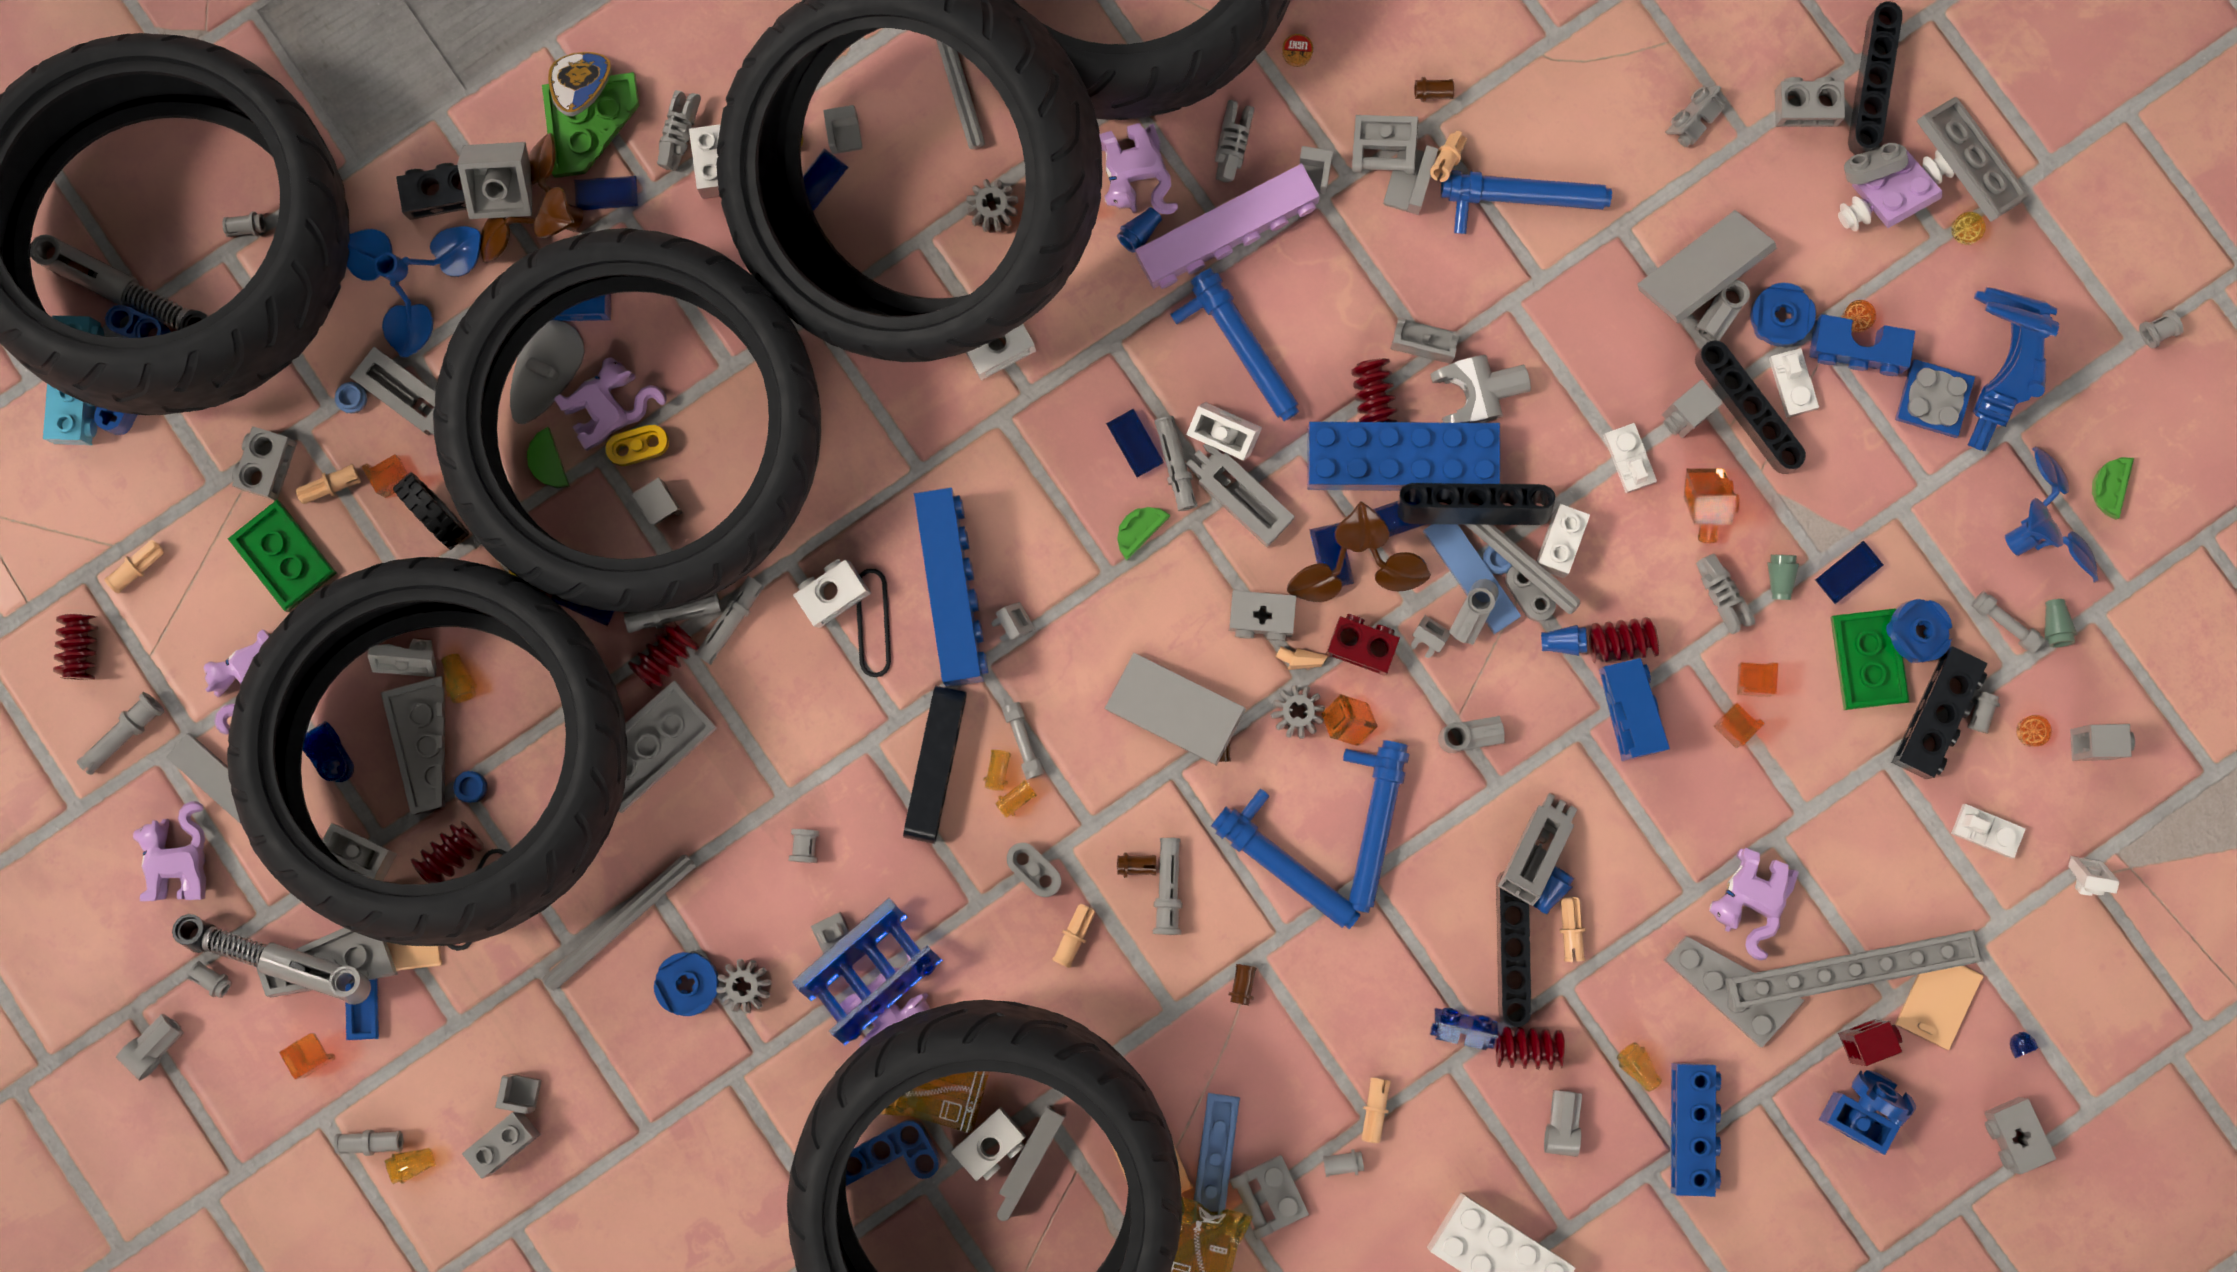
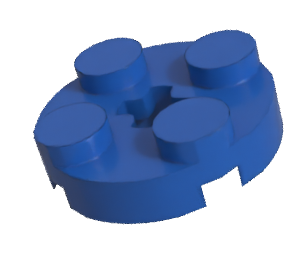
M1777 283L1759 294L1753 302L1750 313L1751 324L1758 339L1777 347L1792 346L1804 339L1814 326L1816 310L1813 301L1809 300L1808 296L1803 293V289L1791 283ZM1780 307H1784L1786 313L1791 314V319H1786L1784 323L1780 322L1779 318L1775 316V313L1780 311Z
M1915 599L1903 603L1895 610L1891 621L1886 627L1887 634L1891 638L1894 648L1902 657L1913 664L1929 662L1942 657L1949 649L1952 639H1949V629L1952 628V623L1948 613L1940 604L1931 600ZM1916 626H1925L1926 629L1923 631L1925 638L1917 635Z
M682 952L668 957L660 965L659 971L656 974V980L654 981V993L659 1004L665 1010L676 1015L694 1016L700 1014L712 1005L719 994L716 991L719 987L718 973L714 965L698 953ZM684 975L688 979L693 978L695 984L692 985L693 991L691 993H688L687 990L680 991L678 987L682 983L681 977Z
M1866 1070L1863 1074L1860 1071L1852 1082V1088L1861 1097L1858 1103L1864 1109L1871 1113L1879 1111L1896 1125L1903 1126L1916 1110V1103L1907 1092L1902 1097L1895 1091L1897 1084L1879 1073Z

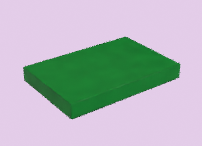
M279 500L274 501L228 538L229 542L285 612H289L337 574Z
M1896 608L1830 617L1844 710L1909 703L1903 657L1894 648L1891 638L1886 631L1887 624L1891 621Z

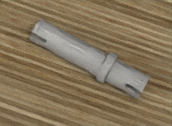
M1174 416L1156 419L1154 422L1169 473L1167 480L1168 484L1172 485L1178 511H1187L1196 508L1198 505L1190 481L1193 478L1191 472L1187 470Z
M747 576L733 599L729 598L727 601L728 606L694 654L711 665L739 622H741L744 616L747 617L749 615L752 603L764 589V586Z
M715 593L700 601L673 609L624 613V620L628 633L655 626L659 629L663 628L664 624L720 612L721 604L718 593Z

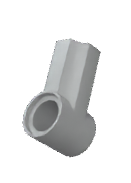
M1735 280L1717 294L1695 327L1700 336L1708 341H1720L1739 311L1748 302L1750 297L1748 286L1742 281ZM1726 292H1735L1739 297V303L1733 304L1729 302L1726 298Z
M1480 579L1472 585L1465 602L1449 630V633L1455 639L1472 645L1475 643L1498 599L1499 591L1494 582L1488 579ZM1480 591L1487 593L1490 601L1480 602L1475 597V593Z
M1500 716L1467 722H1453L1440 731L1438 742L1440 747L1448 753L1505 743L1503 723ZM1449 730H1456L1461 734L1462 742L1459 746L1452 745L1449 742Z
M161 1014L139 1038L137 1037L125 1045L116 1058L139 1081L143 1080L157 1068L161 1062L160 1057L184 1032L173 1019L165 1014Z
M1553 1090L1550 1124L1546 1126L1544 1137L1545 1153L1578 1157L1581 1145V1128H1579L1581 1093Z

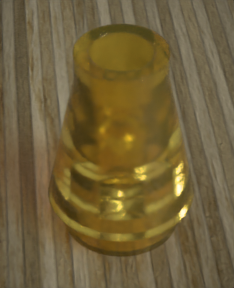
M451 654L444 657L441 662L444 670L446 696L451 697L453 703L465 702L475 697L477 694L475 690L477 684L461 661L460 655Z
M1635 1042L1626 1046L1617 1055V1060L1620 1062L1619 1067L1642 1085L1647 1092L1654 1090L1661 1084L1662 1079L1657 1074L1645 1047H1640Z
M429 1147L422 1150L394 1153L391 1158L385 1160V1165L392 1184L398 1182L404 1184L428 1168L436 1166V1162Z

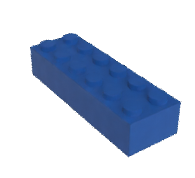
M1309 422L1307 428V490L1400 491L1403 486L1410 483L1500 484V423Z
M952 487L914 493L942 682L947 688L984 682L983 674L989 673L986 654H984V651H979L978 643L984 642L980 621H975L974 612L979 611L977 593L975 589H970L969 581L974 580V572L970 557L965 558L964 550H968L970 547L965 526L960 527L959 519L965 518L963 502L960 495L955 496Z

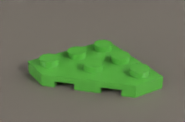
M634 72L610 75L607 84L597 99L587 109L575 116H566L560 112L553 103L549 84L542 85L547 134L552 133L555 142L556 156L552 171L554 178L586 174L640 105Z

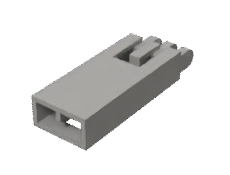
M373 347L350 378L428 436L430 433L434 435V408L431 409L425 403L420 405L418 409L428 415L425 418L412 407L420 397L432 406H435L436 392L376 347Z
M1204 444L1203 447L1211 456L1208 458L1198 450L1194 455L1202 465L1199 467L1191 459L1186 465L1200 478L1199 485L1263 545L1268 547L1294 520L1295 516L1227 453L1223 455L1216 448ZM1225 470L1241 484L1232 494L1226 489L1231 480L1222 474Z
M1550 793L1547 795L1542 806L1539 805L1532 814L1498 884V887L1531 906L1542 895L1574 827L1571 821L1577 811V808L1571 805L1566 814L1563 813L1562 810L1566 802L1561 799L1555 808L1552 807L1551 804L1555 796ZM1550 833L1555 835L1547 851L1542 849L1543 844L1535 845L1537 839L1545 844Z
M1050 1106L1046 1107L999 1194L1006 1197L997 1212V1217L1001 1221L1009 1219L1066 1116L1064 1114L1062 1116L1059 1115Z

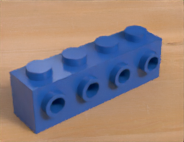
M1671 1063V1193L1676 1196L1716 1197V1189H1720L1721 1174L1720 1170L1716 1169V1156H1720L1721 1140L1719 1136H1716V1123L1721 1121L1720 1104H1716V1091L1721 1089V1073L1716 1071V1065Z

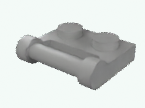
M1356 115L1352 172H1362L1363 169L1405 171V174H1415L1418 117ZM1364 149L1406 150V158L1363 157Z
M1282 1155L1270 1159L1229 1180L1233 1189L1237 1188L1255 1227L1253 1232L1256 1239L1263 1238L1309 1215ZM1256 1178L1275 1216V1219L1266 1222L1248 1182Z

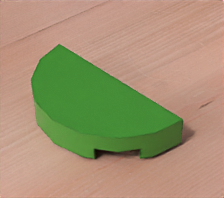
M546 427L538 432L529 444L527 451L528 467L534 477L545 485L554 488L570 487L549 427Z
M2121 457L2107 462L2097 471L2092 481V495L2096 506L2105 515L2115 520L2120 518L2134 458Z
M1146 507L1135 509L1126 515L1119 526L1117 537L1119 550L1126 561L1170 518V514L1160 508Z

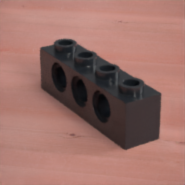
M442 163L433 170L411 169L407 170L405 175L396 176L402 213L409 220L467 209L463 190H458L457 188L461 180L458 165ZM439 184V190L436 194L427 195V190L431 185Z
M1953 646L1949 647L1947 652L1940 657L1891 763L1924 779L1935 778L1936 775L1939 776L1943 772L1947 764V758L1944 756L1949 746L1953 747L1961 733V730L1957 728L1962 718H1967L1973 708L1974 701H1971L1975 690H1979L1987 678V673L1984 672L1988 664L1987 662ZM1952 678H1956L1961 683L1959 694L1953 693L1950 689L1949 684ZM1939 706L1944 707L1948 712V719L1945 723L1939 721L1936 716ZM1926 734L1930 735L1935 741V747L1932 751L1926 750L1923 746V738Z

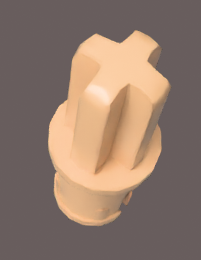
M1461 131L1451 133L1445 144L1438 149L1437 159L1430 169V175L1434 180L1437 181L1441 173L1443 175L1440 178V182L1448 180L1453 167L1459 164L1461 152L1467 142V138L1462 136Z
M351 464L330 474L323 473V478L297 488L296 494L302 504H306L328 494L333 497L336 495V492L359 484L361 480L356 468Z
M150 540L132 557L126 556L124 558L125 562L104 579L106 584L119 594L138 576H144L143 571L163 555L162 547L156 541Z
M1566 897L1561 899L1563 928L1560 929L1564 939V961L1573 962V948H1575L1576 961H1584L1582 932H1585L1586 929L1582 927L1580 899L1577 897Z
M1083 904L1078 905L1067 930L1062 931L1065 935L1055 956L1052 958L1053 961L1071 968L1081 943L1086 942L1083 938L1095 915V911L1092 908Z
M1371 1077L1367 1106H1363V1109H1366L1362 1140L1370 1143H1379L1381 1141L1385 1113L1389 1112V1110H1386L1391 1081Z

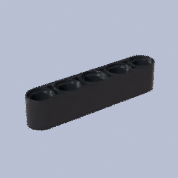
M1891 1L1880 3L1869 16L1866 25L1848 136V147L1854 155L1874 150L1882 142L1902 23V10L1900 6ZM1879 15L1887 16L1891 24H1883L1879 19ZM1874 44L1883 46L1886 54L1877 53L1874 49ZM1869 74L1877 75L1881 80V84L1871 82ZM1864 104L1873 105L1876 109V114H1869L1865 110ZM1859 134H1867L1871 138L1872 144H1864L1860 140Z
M1717 340L1707 342L1697 352L1695 357V364L1698 370L1774 470L1781 474H1789L1798 469L1806 458L1803 446L1723 342ZM1705 352H1715L1719 357L1718 364L1709 363L1705 357ZM1725 376H1732L1737 380V389H1730L1726 386L1724 382ZM1744 401H1751L1756 405V414H1749L1745 411L1743 407ZM1763 426H1770L1774 429L1776 433L1774 440L1767 439L1764 436ZM1782 451H1789L1793 454L1795 458L1794 465H1788L1783 461Z
M1410 483L1403 486L1400 490L1397 515L1403 522L1409 524L1542 525L1551 518L1556 496L1550 487L1542 484ZM1407 502H1414L1417 505H1411ZM1441 502H1444V503H1447V504H1449V505H1442V504H1440V503H1441ZM1503 503H1508V504H1511L1512 506H1507V505H1504Z
M941 686L934 687L903 838L932 844L936 842L967 692Z
M1503 871L1496 880L1498 1012L1500 1019L1505 1024L1521 1027L1528 1023L1531 1018L1529 904L1498 887L1504 874ZM1510 906L1518 908L1521 914L1519 922L1514 925L1508 923L1505 919V912ZM1512 938L1517 939L1521 944V952L1515 957L1508 955L1505 948L1506 943ZM1511 971L1519 972L1522 977V983L1516 989H1511L1506 982L1507 975ZM1513 1003H1518L1523 1010L1521 1018L1517 1021H1511L1507 1016V1009Z

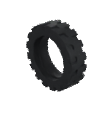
M412 472L393 487L394 492L405 503V506L412 511L414 516L450 550L469 535L467 529L457 517Z

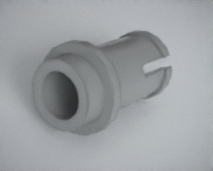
M250 212L246 216L223 218L222 225L226 237L246 234L259 236L266 231L264 216L256 212Z
M1980 691L1979 697L1975 696L1974 700L1977 703L1968 728L1988 734L1995 708L2000 707V704L1997 703L1998 696Z
M200 961L196 962L188 973L187 979L210 991L209 995L212 997L222 998L231 986V981L228 980L227 975H219Z
M1351 1149L1352 1153L1323 1156L1326 1177L1352 1172L1358 1175L1359 1171H1364L1361 1151L1355 1152L1354 1149Z

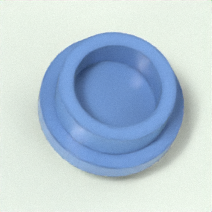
M344 383L335 393V403L343 412L357 413L366 405V391L358 383Z

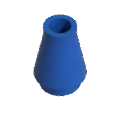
M1149 207L1145 212L1120 227V232L1117 234L1119 242L1128 251L1134 253L1135 249L1147 243L1157 225L1162 221V217L1154 208Z
M1578 625L1550 632H1541L1542 651L1579 656V653H1587L1586 627L1578 628Z
M1555 866L1541 897L1533 906L1541 912L1548 914L1573 888L1571 883L1574 878Z

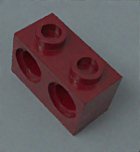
M1347 614L1346 618L1340 616L1326 655L1385 676L1388 673L1400 637L1394 636L1395 630L1383 625H1377L1376 629L1364 625L1365 620L1352 614ZM1344 630L1353 631L1357 635V643L1353 646L1344 645L1340 639L1341 632ZM1379 640L1385 643L1387 647L1385 656L1377 657L1372 654L1370 645L1373 641Z
M1873 1019L1838 1033L1851 1064L1869 1066L1902 1052L1899 1045L1903 1042L1901 1034L1896 1025H1891L1890 1021Z

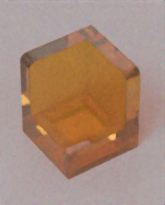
M396 454L375 466H371L368 463L361 466L375 492L385 498L394 494L393 487L408 475Z
M1739 663L1737 695L1757 697L1776 695L1778 663Z
M1342 694L1321 714L1330 738L1355 746L1360 745L1378 727L1367 702Z
M1734 703L1713 727L1735 748L1744 746L1765 723L1761 719L1755 720L1738 703Z
M315 1033L306 1035L279 1052L294 1080L305 1078L336 1059L334 1053L327 1054Z

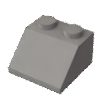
M526 142L463 145L457 165L469 219L532 216L531 167Z

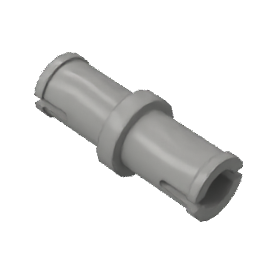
M365 1130L363 1133L336 1134L334 1139V1149L337 1155L363 1153L365 1156H372L375 1152H401L404 1144L401 1131L375 1133L373 1130Z

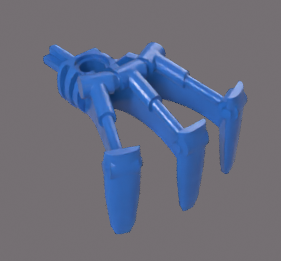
M1986 287L1984 292L1977 291L1974 299L1986 304L1985 311L2011 322V343L2002 368L1994 379L1982 388L1973 409L1974 414L1979 419L1968 445L1980 451H1986L1997 424L2006 427L2016 404L2030 400L2031 396L2040 397L2044 394L2046 383L2045 338L2050 335L2056 337L2059 330V322L2053 320L2050 314H2057V308L2042 300L1991 287Z

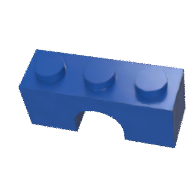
M1821 314L1815 320L1809 357L1818 359V363L1824 365H1836L1837 362L1849 364L1848 368L1858 371H1866L1868 368L1879 369L1880 374L1886 376H1898L1899 373H1903L1910 368L1915 338L1914 330L1884 325L1876 332L1874 345L1872 347H1863L1857 344L1852 337V319Z

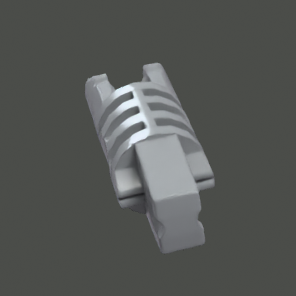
M677 90L674 91L667 114L668 120L665 121L662 131L663 136L660 138L658 149L660 151L657 164L666 170L676 171L687 149L686 143L690 139L689 129L692 128L701 100L700 94L691 93L685 99V93Z
M1229 100L1226 106L1218 150L1215 156V162H1218L1216 180L1223 182L1233 181L1236 169H1240L1242 166L1254 113V107L1246 106L1242 112L1240 124H1234L1238 103L1233 100Z
M1713 553L1699 560L1696 565L1702 576L1703 585L1706 590L1708 589V594L1714 605L1718 607L1717 611L1731 634L1739 632L1741 630L1740 624L1746 627L1755 624V619L1744 598L1740 597V591L1734 580L1730 579V573L1722 566L1716 555Z

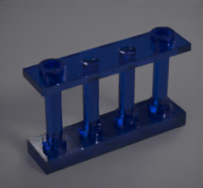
M890 897L792 981L797 990L810 1001L816 997L820 999L837 1022L829 1032L844 1045L857 1039L863 1029L918 981L930 975L936 966L943 961L928 945L922 950L919 949L901 926V923L908 916ZM889 933L892 934L911 958L897 972L877 948V944ZM864 955L870 958L886 979L873 993L852 968ZM840 976H843L862 1001L848 1014L828 990V987Z

